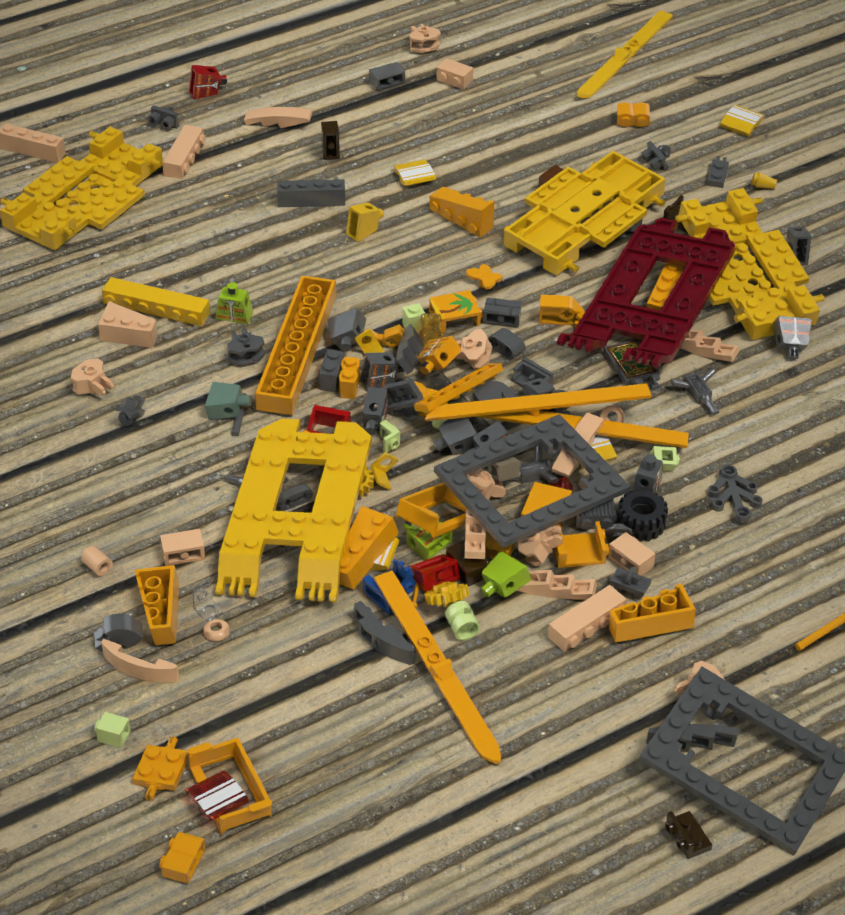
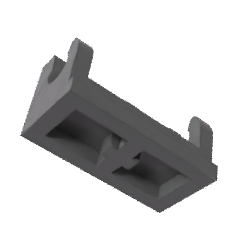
M526 357L513 369L517 373L512 376L511 381L523 387L526 381L538 378L544 379L553 386L554 373Z

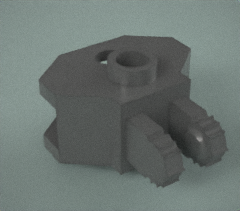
M246 328L242 329V334L239 335L235 331H231L232 340L227 344L228 360L230 363L242 366L259 362L265 356L263 337L252 335Z

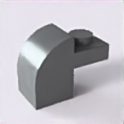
M122 613L104 617V626L94 632L95 648L101 652V641L103 639L114 643L117 641L126 648H130L143 639L142 622L128 614Z

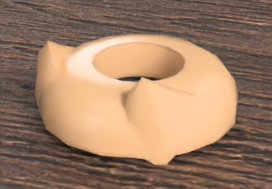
M609 405L602 410L600 417L604 420L610 421L608 413L613 411L618 415V420L614 422H624V413L620 407Z
M213 619L205 624L203 634L207 640L221 641L230 635V627L224 620ZM213 626L222 627L219 631L211 630Z

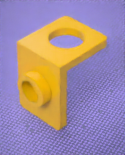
M370 329L355 337L364 354L385 352ZM370 336L371 340L369 343L363 344L361 342L363 337Z
M384 452L370 465L375 482L388 490L392 487L386 472L398 462L396 457ZM385 459L391 460L388 465H380Z

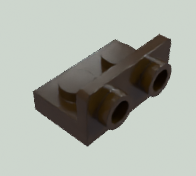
M672 811L667 813L666 831L674 837L679 851L683 852L687 859L712 850V843L690 811L677 816Z

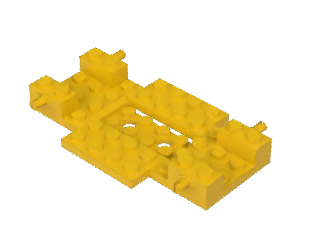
M111 126L102 133L90 131L89 137L93 138V140L89 142L90 154L85 158L77 161L66 156L23 189V193L14 200H9L5 197L1 199L0 203L5 205L0 210L2 226L54 251L88 224L102 230L145 196L144 190L136 186L163 165L162 148L150 143L141 149L124 143L123 132ZM89 176V179L87 181L81 182ZM78 184V188H76L74 191H70L73 187H75ZM67 193V196L65 198L59 199Z
M611 151L598 162H593L582 173L568 166L525 197V204L533 209L510 226H505L503 230L504 246L516 253L526 247L544 258L543 268L556 276L565 269H570L577 273L580 267L575 265L574 262L579 259V248L590 240L605 247L645 217L648 210L646 207L650 204L655 203L661 207L665 205V200H662L660 197L664 195L666 178L615 151ZM607 201H612L604 208H602L603 204H605ZM571 209H572V210L579 209L580 211H579V212H572ZM596 209H601L592 216V212H594ZM590 217L588 220L581 224V221L584 218Z
M741 188L728 191L726 201L707 206H701L697 198L681 202L679 215L675 216V221L677 223L682 222L689 236L702 239L708 228L711 227L726 230L729 239L735 244L736 251L709 296L713 306L729 302L736 313L734 315L735 322L741 321L751 340L775 335L773 321L778 316L812 319L811 326L816 325L820 313L816 303L823 302L824 296L823 294L812 296L806 286L802 285L809 282V277L781 232L775 230L763 233L756 222L758 210L755 205L763 203L761 197L752 199L748 196L745 189ZM748 246H750L775 288H771V283L764 277L763 270L756 264V259L748 251ZM734 256H740L743 260H742V261H738L737 259H734L733 257H734ZM748 281H756L757 285L749 284Z

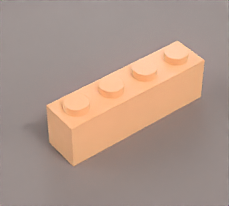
M4 124L0 129V149L56 163L66 154L64 138L11 124Z
M184 125L163 161L164 176L183 179L185 174L188 173L191 163H194L195 156L199 154L202 144H205L206 135H204L203 128Z
M609 585L549 623L548 638L562 651L566 652L570 648L576 647L584 639L590 638L599 629L607 627L609 625L610 610L625 605L627 599Z

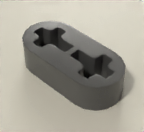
M300 484L281 492L277 504L282 510H289L308 502L313 496V491L307 484Z

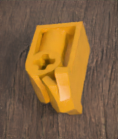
M541 295L539 324L572 325L576 328L585 313L584 309L571 296Z

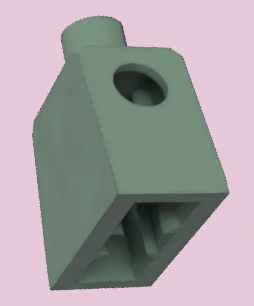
M212 382L205 404L208 419L236 417L241 406H251L252 397L251 395H243L240 385Z

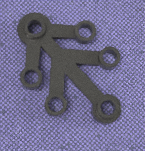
M725 465L719 471L720 478L714 485H710L708 488V495L716 498L719 496L720 488L726 483L728 485V488L718 499L713 500L712 509L717 512L723 511L725 502L732 497L735 506L734 518L737 523L745 524L750 520L751 511L748 507L743 506L741 497L750 501V505L753 508H760L763 499L761 496L754 495L757 493L758 484L739 476L734 466ZM736 483L746 487V490L738 487Z

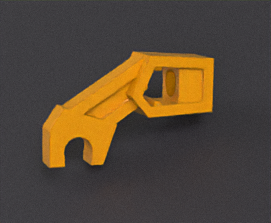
M400 324L384 330V334H377L371 330L381 346H388L390 348L399 345L405 332ZM365 336L361 342L367 344L370 342L371 337Z

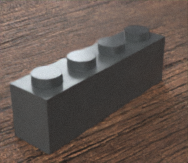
M345 179L277 181L278 208L345 206Z

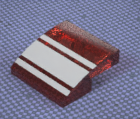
M225 770L186 789L187 797L198 805L199 812L209 821L249 802L244 791Z

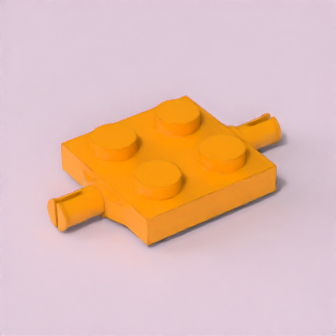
M169 737L165 747L147 745L132 780L134 785L148 788L144 796L148 801L149 799L153 801L157 790L176 791L189 759L188 751L175 749L178 742L176 737Z

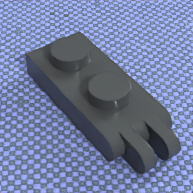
M717 156L716 160H712L707 186L724 187L729 162L726 161L727 157H723L722 161L720 156Z

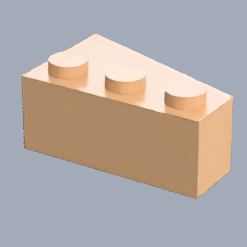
M110 301L98 324L100 341L153 348L158 337L155 319Z

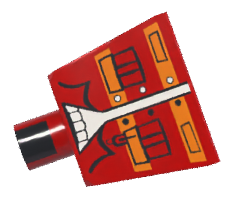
M191 65L189 93L193 99L217 95L219 85L227 84L226 75H220L216 67Z

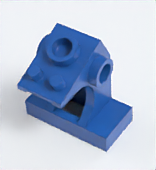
M394 559L391 570H393L405 592L409 594L416 585L413 579L414 573L409 566H403L405 563L402 560L398 562ZM370 575L364 577L363 593L388 615L394 613L374 579Z

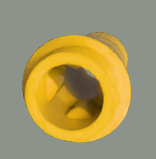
M754 172L751 185L755 186V188L775 189L777 183L776 179L761 172Z

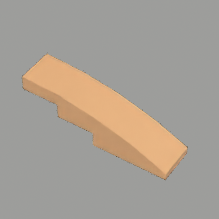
M296 107L259 108L248 110L244 121L246 125L261 122L263 127L278 123L281 129L310 122L312 110Z
M691 329L680 349L700 356L733 362L739 353L738 345L722 344L721 338L706 337L703 334V330Z
M587 412L575 430L591 446L594 442L595 434L603 426L604 419ZM563 447L551 471L569 478L580 463Z
M466 508L465 558L485 559L486 529Z
M552 570L529 571L531 581L517 590L550 598L585 600L595 595L597 583L595 579L575 580L574 574L554 575Z

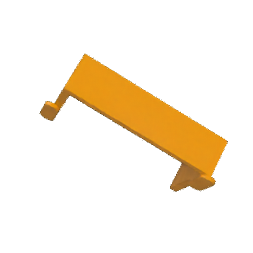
M442 482L400 498L396 517L401 516L402 519L430 532L432 538L464 526L466 523V513L438 524L440 517L429 510V508L444 502L466 512V507Z
M238 737L213 746L207 742L189 748V770L201 794L212 789L202 768L234 758L256 803L249 805V807L225 815L221 808L212 812L211 815L221 835L227 829L268 815L269 817L272 816V801ZM211 792V793H209V794L203 796V798H205V797H207V796L213 794L214 792ZM219 803L216 804V805H214V806H212V807H210V808H208V809L211 810L212 808L218 806Z

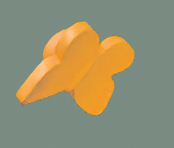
M486 264L480 265L479 269L471 268L466 270V275L470 279L479 280V286L487 290L503 279L501 274L492 273L491 268Z

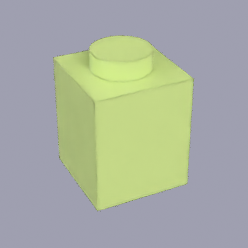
M420 303L402 308V324L405 329L409 324H412L417 332L426 330V314Z
M104 712L101 720L98 719L95 724L98 742L122 748L131 732L129 718Z

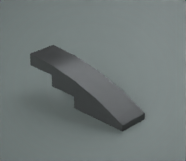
M412 324L407 326L397 351V362L407 375L414 371L413 364L419 360L418 353L423 350L422 338Z
M689 724L678 741L683 744L680 751L689 752L690 746L712 750L713 743L735 747L738 728ZM659 727L649 728L646 744L650 742Z

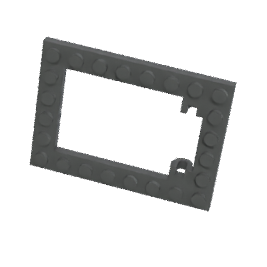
M560 414L434 466V473L502 548L628 493L630 490V485ZM539 444L550 457L557 455L563 446L590 474L589 481L585 477L580 478L578 485L581 491L510 522L497 511L465 476Z
M703 666L694 676L638 759L793 856L845 773V751ZM711 704L718 708L717 711L711 708ZM701 707H703L704 715L712 720L721 718L725 710L729 708L822 764L787 823L692 766L690 763L695 756L693 750L690 749L687 755L680 752L683 744L678 741Z

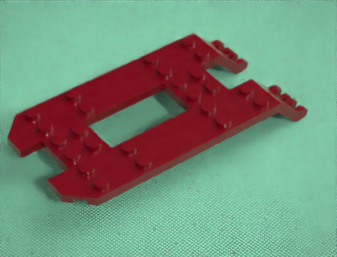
M665 218L656 219L653 224L647 226L646 224L638 226L573 333H561L557 339V345L563 347L568 342V348L573 349L575 347V350H581L582 346L585 345V352L592 353L594 348H605L611 336L615 333L643 340L639 348L626 349L623 355L624 361L630 362L632 357H635V363L640 364L642 362V365L647 366L649 361L652 360V367L659 368L662 363H672L735 253V244L729 239L726 230L711 227L708 228L702 239L676 234L674 231L678 226L677 221ZM656 261L685 266L684 271L661 310L631 304Z

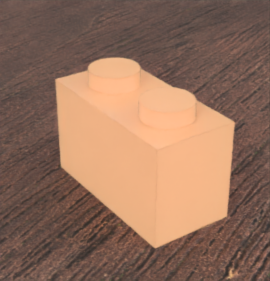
M446 58L437 66V81L464 90L473 81V67Z
M200 529L160 535L165 566L205 560L204 544Z
M625 532L609 544L608 558L625 570L629 571L631 567H635L637 569L636 574L642 576L654 567L655 553L640 543L635 537Z

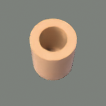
M96 546L88 547L83 551L82 562L98 576H103L110 571L112 560Z

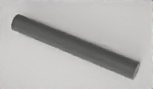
M241 406L239 414L235 417L232 436H239L246 406Z

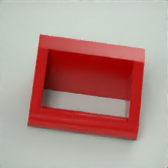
M314 405L307 431L310 433H323L314 431L316 424L335 428L337 421L351 422V412Z
M444 554L409 566L414 573L413 579L425 592L433 589L435 585L442 584V582H453L460 579L457 560Z

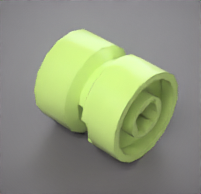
M458 601L446 609L445 617L457 639L468 640L478 634L480 624L468 602Z

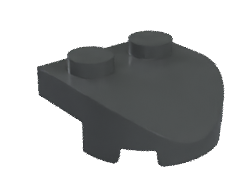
M413 379L384 385L382 389H387L388 400L391 403L388 410L393 415L399 414L403 416V420H413L416 418L419 412L415 411L414 404L424 398Z
M500 381L486 382L480 385L473 393L474 401L518 397L507 385Z

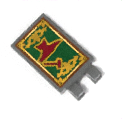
M637 339L603 348L604 355L625 386L643 384L644 381H648L652 390L659 389L660 385L657 381L660 380V372L657 368L652 367L651 360L647 366L642 365V362L640 364L635 363V357H632L630 362L623 360V355L627 348H639L640 343Z

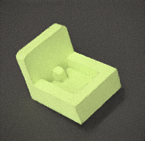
M387 420L380 422V437L383 439V451L388 453L400 446V431Z

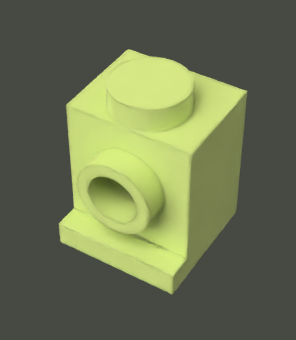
M654 446L649 455H654L656 459L663 461V471L673 472L676 466L679 465V455L676 453V447Z

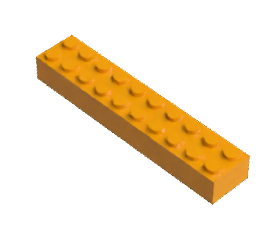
M301 275L256 390V410L293 415L336 299V280Z

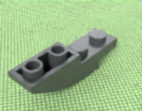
M362 601L355 603L354 618L358 621L359 635L380 653L408 665L414 664V646L403 638L399 629L396 630L391 623L384 626L383 622L373 615L371 608L366 607Z

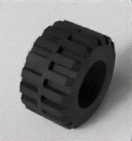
M632 490L630 494L625 493L619 501L617 524H624L626 527L631 528L633 531L632 537H635L638 541L645 539L650 541L651 538L656 539L658 535L663 534L666 528L668 504L662 496H658L656 492L652 493L651 490Z

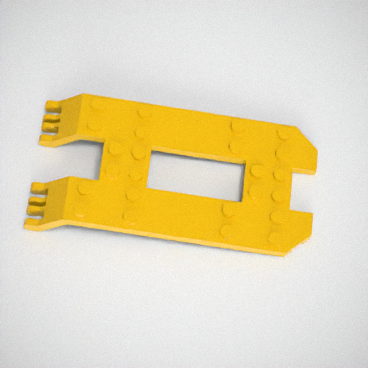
M279 419L258 430L219 552L216 595H223L225 584H231L229 587L230 596H235L236 590L238 596H243L245 585H251L249 596L257 597L261 556L265 544L302 546L299 556L295 599L303 600L305 589H311L309 600L315 601L317 590H319L318 601L323 602L325 590H331L329 601L337 603L341 560L372 444V436L356 422L338 421L334 434L299 432L300 419ZM289 463L325 465L312 513L275 511Z

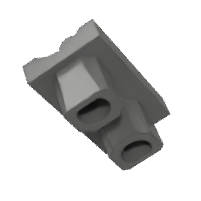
M153 105L151 107L149 123L152 125L160 123L164 129L168 130L171 127L177 129L179 127L178 113L174 112L171 106L164 109Z
M649 141L647 143L648 148L641 152L643 159L646 162L649 161L654 171L660 167L664 170L668 169L669 166L665 163V160L670 157L671 148L668 145H659L657 148Z
M138 395L128 396L124 403L116 406L115 410L121 411L118 418L122 425L129 426L133 424L136 417L144 415L146 410L142 409L145 399Z
M617 567L609 584L614 586V589L619 593L626 590L632 593L633 598L641 600L651 585L652 579L636 574L637 569L635 567H631L629 571Z

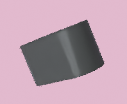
M506 328L498 330L488 338L492 348L508 359H512L525 350L524 341Z

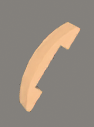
M106 639L101 641L103 656L121 672L150 682L170 683L179 680L178 665L162 659H158L156 664H152L124 654L120 644Z

